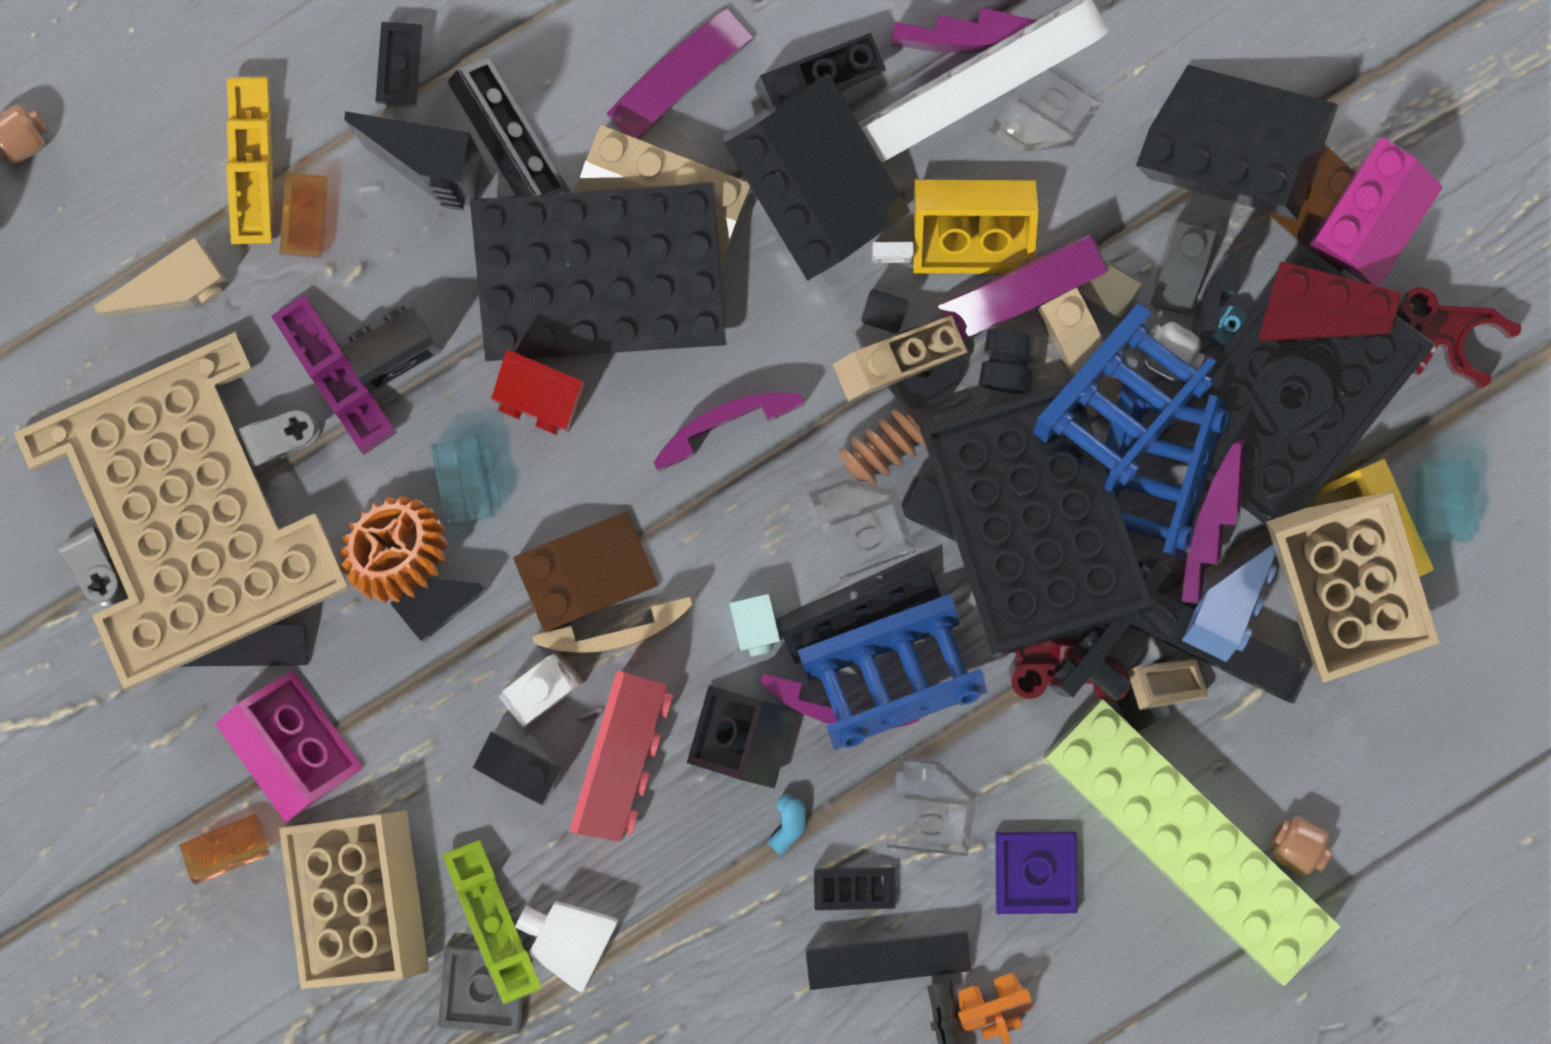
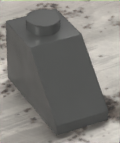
M1178 221L1171 227L1150 305L1185 315L1190 314L1207 267L1216 232Z

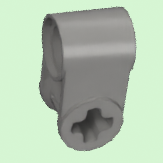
M299 410L289 411L238 429L252 468L275 462L290 453L311 446L318 440L321 432L320 423L317 418L311 413ZM295 420L307 423L308 428L302 431L304 438L292 435L291 430L296 427Z
M95 526L57 546L62 560L75 577L87 599L102 606H113L123 599L126 594L125 588L104 539ZM102 578L110 581L106 585L107 593L105 595L97 592L102 587L100 582Z

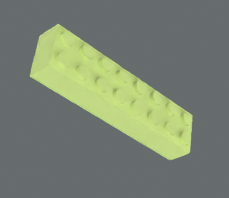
M1098 699L1042 757L1279 984L1285 986L1340 928L1320 906L1103 699Z

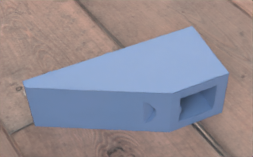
M1273 544L1206 592L1194 609L1182 641L1227 662L1236 649L1241 652L1243 651L1252 633V629L1247 627L1250 617L1256 618L1265 600V597L1260 595L1262 586L1270 584L1278 567V564L1272 562L1276 553Z

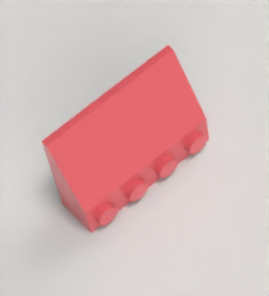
M616 671L569 832L619 842L623 840L624 833L632 835L639 813L631 810L636 794L644 796L650 776L649 772L643 771L647 755L655 757L662 735L655 732L659 716L667 718L673 698L672 694L666 693L668 684L624 671Z

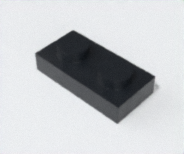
M381 22L375 99L377 104L417 107L423 36L422 24Z

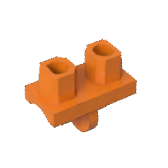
M1009 973L994 980L999 999L987 1003L983 1001L979 986L960 990L958 997L961 1012H958L963 1032L966 1033L987 1026L981 1029L984 1040L1000 1036L1002 1044H1011L1008 1032L1023 1026L1019 1016L1005 1021L1004 1019L1033 1010L1028 989H1022L1014 973Z

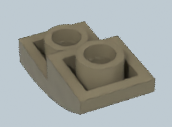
M1105 261L1109 269L1107 273L1076 288L1084 297L1123 319L1144 284L1114 264Z

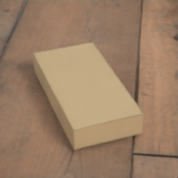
M1196 658L1136 666L1128 670L1139 710L1198 701L1208 696Z

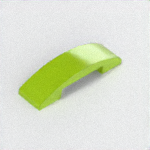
M477 840L442 854L470 930L503 1005L541 990V984L516 931L481 841Z

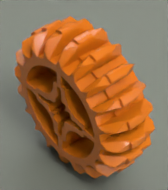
M404 495L398 500L387 496L384 505L373 501L372 510L368 513L359 510L361 519L358 523H349L352 533L341 537L346 547L339 551L341 559L344 561L340 566L343 573L349 579V583L366 598L371 600L375 598L384 604L389 598L400 603L404 593L415 598V588L418 586L428 588L427 578L430 575L439 576L438 569L435 567L436 564L446 562L442 551L449 547L447 540L444 538L447 532L443 524L438 520L437 514L432 509H428L423 502L417 499L412 501Z

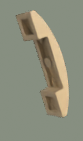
M687 597L651 606L654 623L577 641L574 627L569 626L533 635V643L545 648L573 653H594L624 648L649 639L673 625L693 606L692 599Z

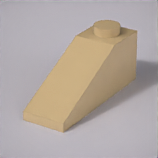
M192 238L93 307L102 316L112 317L190 306L198 302L204 305L217 298L223 292L220 287L226 284L227 280L201 242L196 238Z
M1077 288L1040 306L1037 311L1071 378L1077 374L1104 343L1097 325ZM1105 374L1097 384L1100 387L1099 392L1117 405L1123 384L1114 375L1109 378ZM1089 404L1087 405L1092 418L1100 415L1097 410Z

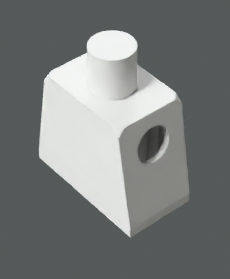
M558 651L545 658L505 688L499 698L524 729L585 682L564 654Z
M555 901L548 916L525 906L515 928L536 938L529 952L532 958L574 989L583 993L619 920L564 902Z

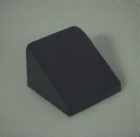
M875 289L870 290L861 322L891 333H898L909 302L906 299Z
M1133 688L1128 690L1124 698L1116 701L1130 726L1137 732L1173 714L1169 705L1139 710Z

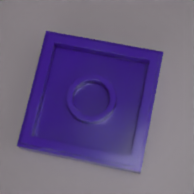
M1076 831L995 832L996 914L1078 913Z

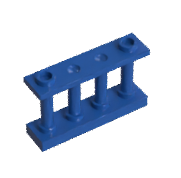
M1137 303L1038 417L1033 432L1045 443L1054 433H1057L1059 436L1065 434L1111 470L1104 487L1110 493L1119 483L1126 486L1140 468L1136 464L1137 461L1194 395L1201 398L1215 380L1210 376L1216 363L1211 357L1197 371L1149 335L1150 329L1146 325L1151 312L1140 303ZM1130 346L1134 349L1141 348L1187 383L1173 400L1124 363L1125 358L1122 355ZM1105 374L1109 378L1114 375L1162 412L1148 429L1099 392L1100 387L1097 384ZM1080 403L1085 407L1089 404L1137 441L1123 458L1074 421L1075 416L1072 412Z
M1123 383L1117 403L1118 407L1139 423H1141L1143 414H1147L1149 411L1162 413ZM1209 396L1206 409L1186 404L1175 417L1201 424L1194 447L1157 438L1146 451L1189 463L1182 486L1135 474L1126 486L1119 483L1113 490L1116 500L1120 491H1124L1127 488L1177 502L1171 525L1121 512L1127 531L1166 541L1163 552L1177 559H1181L1183 550L1187 551L1191 545L1194 534L1191 523L1218 434H1222L1225 431L1228 423L1229 412L1226 410L1227 404L1217 396ZM1111 423L1105 445L1123 458L1137 441ZM1106 467V470H1107V473H1108V476H1109L1111 470Z
M950 594L798 650L808 681L817 678L822 680L837 722L826 726L834 750L841 747L850 748L857 746L867 737L956 704H970L981 695L988 693L981 668L970 673L967 672L952 636V628L959 626L960 623ZM930 636L936 637L952 676L951 680L929 687L913 647L914 642ZM894 650L898 651L914 693L891 702L875 658ZM856 664L861 668L875 708L852 716L836 673L838 670Z

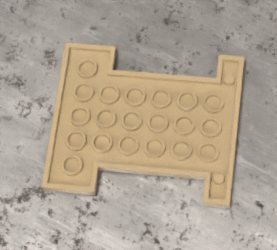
M236 332L14 432L27 466L31 471L34 472L67 456L70 460L128 595V599L92 615L121 686L126 691L350 589L318 515L314 513L279 529L255 472L251 467L218 390V387L254 371Z

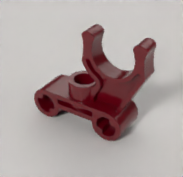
M1416 287L1400 297L1396 311L1398 317L1435 344L1413 372L1414 374L1419 376L1437 346H1440L1444 349L1445 361L1452 374L1470 381L1479 389L1488 386L1491 383L1492 377L1489 373L1479 371L1468 363L1464 355V341L1467 334L1477 326L1486 325L1498 329L1507 339H1512L1521 332V325L1519 323L1508 320L1494 308L1442 306L1438 304L1436 295L1430 289L1424 287ZM1410 298H1417L1422 301L1420 308L1425 312L1423 317H1418L1411 313L1413 305L1409 303Z
M1059 638L1014 652L1016 658L1010 664L1009 674L1012 688L1016 694L1026 699H1033L1042 695L1047 689L1048 682H1051L1055 677L1053 670L1064 657H1071L1080 645L1077 642L1078 638ZM1106 656L1105 661L1129 681L1122 662L1115 657ZM1026 670H1034L1039 673L1031 677V682H1022L1018 679L1026 675ZM1090 679L1085 682L1086 684H1092L1097 696L1108 702L1124 698L1129 690L1128 688L1119 699L1113 700Z

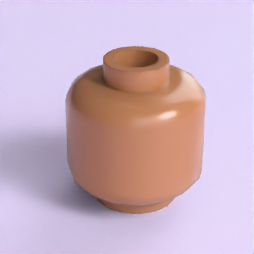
M16 104L0 113V162L6 159L11 164H18L44 148L45 141L42 133L48 131L36 110L28 112L22 105Z
M1300 816L1294 817L1290 821L1283 819L1274 831L1268 845L1269 848L1273 849L1272 858L1274 862L1300 877L1311 874L1314 869L1321 872L1332 855V850L1327 848L1329 842L1328 833Z

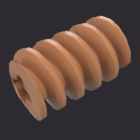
M895 409L890 412L893 425L880 419L877 422L879 435L869 428L864 431L866 444L857 438L852 439L851 445L854 453L849 452L843 447L838 449L840 460L862 490L861 481L863 480L873 486L877 485L875 471L878 470L887 477L891 475L888 467L889 461L902 467L904 465L901 457L903 451L913 458L916 457L914 443L918 442L926 448L920 427L906 410L905 416Z

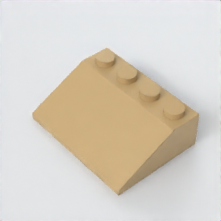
M600 125L575 192L714 182L720 263L722 266L750 196L751 187L748 182Z
M1392 491L1309 507L1266 522L1313 670L1322 683L1439 644Z
M407 810L279 828L301 990L403 979L429 972Z

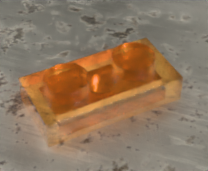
M286 173L279 250L281 255L322 258L328 178L326 176Z
M255 813L179 844L189 878L195 885L270 855L260 820Z

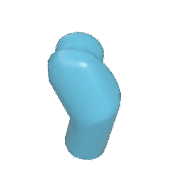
M784 794L778 799L776 807L781 812L782 827L767 841L780 856L785 853L806 829L805 806L802 800L796 798L793 794Z

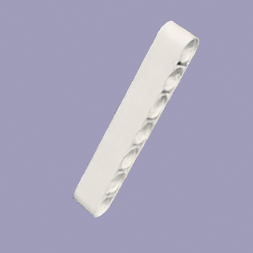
M1073 0L859 122V125L881 162H884L1104 37L1109 32V29L1093 0Z

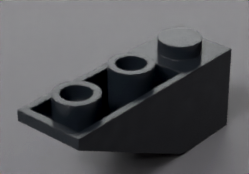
M868 33L759 76L754 88L765 110L828 72L839 91L842 92L886 71V67L872 34Z

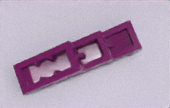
M981 8L977 23L938 15L935 30L895 22L890 45L933 52L978 53L989 49L1038 20Z
M1090 234L1023 262L1011 271L982 282L977 288L943 301L938 307L944 318L952 315L961 338L964 339L1107 273L1109 269L1093 235Z
M305 294L271 316L304 369L315 382L327 403L340 419L363 455L397 433L372 393L362 386L347 355Z
M1237 439L1232 444L1211 483L1197 518L1186 562L1181 602L1198 603L1203 597L1205 563L1217 564L1222 558L1224 524L1236 525L1240 521L1246 439Z

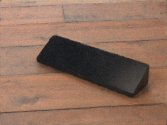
M489 55L457 69L448 79V84L515 196L571 192Z
M918 554L777 618L776 623L795 664L801 662L798 653L800 649L942 596L923 554Z
M303 624L270 625L180 667L308 665V627Z
M966 930L805 949L810 990L971 971L969 941Z

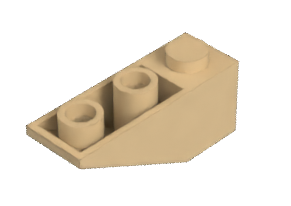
M951 315L856 350L832 365L847 400L851 401L967 353V350Z

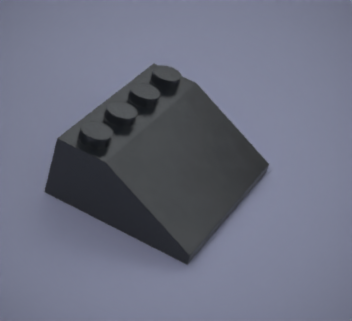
M1187 65L1151 124L1136 166L1149 179L1297 220L1338 105L1326 100Z
M829 72L723 134L725 146L807 281L843 261L910 212V209Z
M345 111L344 120L362 145L434 199L440 201V206L448 209L464 210L465 204L470 205V200L477 198L483 157L469 132Z

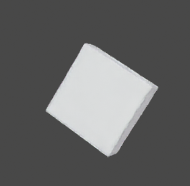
M873 242L871 247L872 262L910 263L913 259V242Z

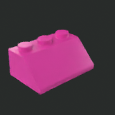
M1380 137L1369 149L1308 244V247L1362 282L1380 286L1443 186L1415 157L1387 139Z
M291 670L237 703L215 723L285 822H288L314 805L363 769L361 763L294 670Z

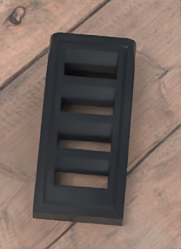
M895 867L814 868V910L895 908ZM875 876H883V900H875ZM843 877H851V900H843ZM859 877H867V900H859ZM827 878H835V900H827Z

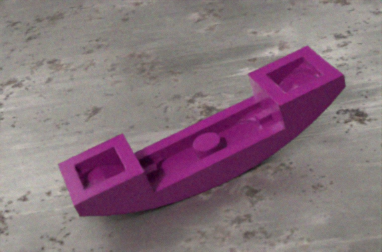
M726 8L655 65L607 112V115L624 134L640 139L663 119V115L721 64L725 65L749 44L753 37Z
M764 393L742 397L719 405L700 415L682 428L660 451L653 463L657 471L660 472L695 456L689 440L759 408L762 409L767 422L804 406L803 397L800 394Z
M762 674L761 683L773 695L791 708L828 724L837 722L832 708L798 700L802 683ZM919 719L913 720L911 722L902 724L897 727L906 726L918 722Z

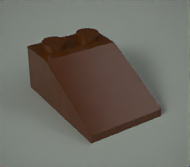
M628 512L562 536L513 557L544 633L559 629L659 586Z

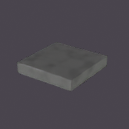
M446 945L438 1027L519 1034L523 997L503 1005L478 947Z

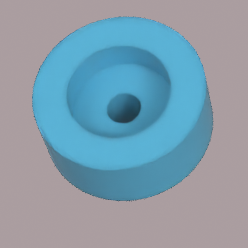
M1236 306L1220 308L1218 332L1211 336L1212 340L1216 344L1225 347L1246 321L1248 315ZM1229 322L1233 324V328L1229 327Z

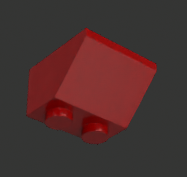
M507 350L491 399L500 404L497 409L498 412L520 420L521 415L525 414L537 419L535 427L557 436L559 429L569 433L587 387L583 381Z

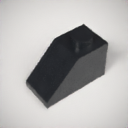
M427 578L428 588L421 586L415 588V598L404 593L400 603L392 601L390 604L418 639L425 642L487 590L480 583Z
M492 731L472 767L501 785L540 805L546 804L563 770V767Z

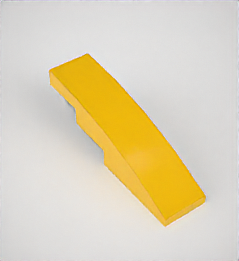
M269 76L228 77L226 80L229 120L226 123L229 162L226 166L231 244L272 243L273 185Z

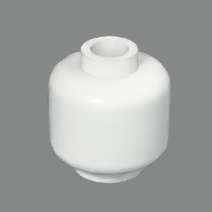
M1168 322L1162 327L1156 325L1149 335L1195 370H1199L1205 355L1199 353L1201 339L1198 335L1175 322ZM1141 351V353L1146 355L1145 364L1149 369L1170 381L1176 382L1181 380L1145 351Z

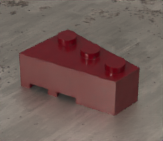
M1280 261L1258 342L1389 335L1402 292Z

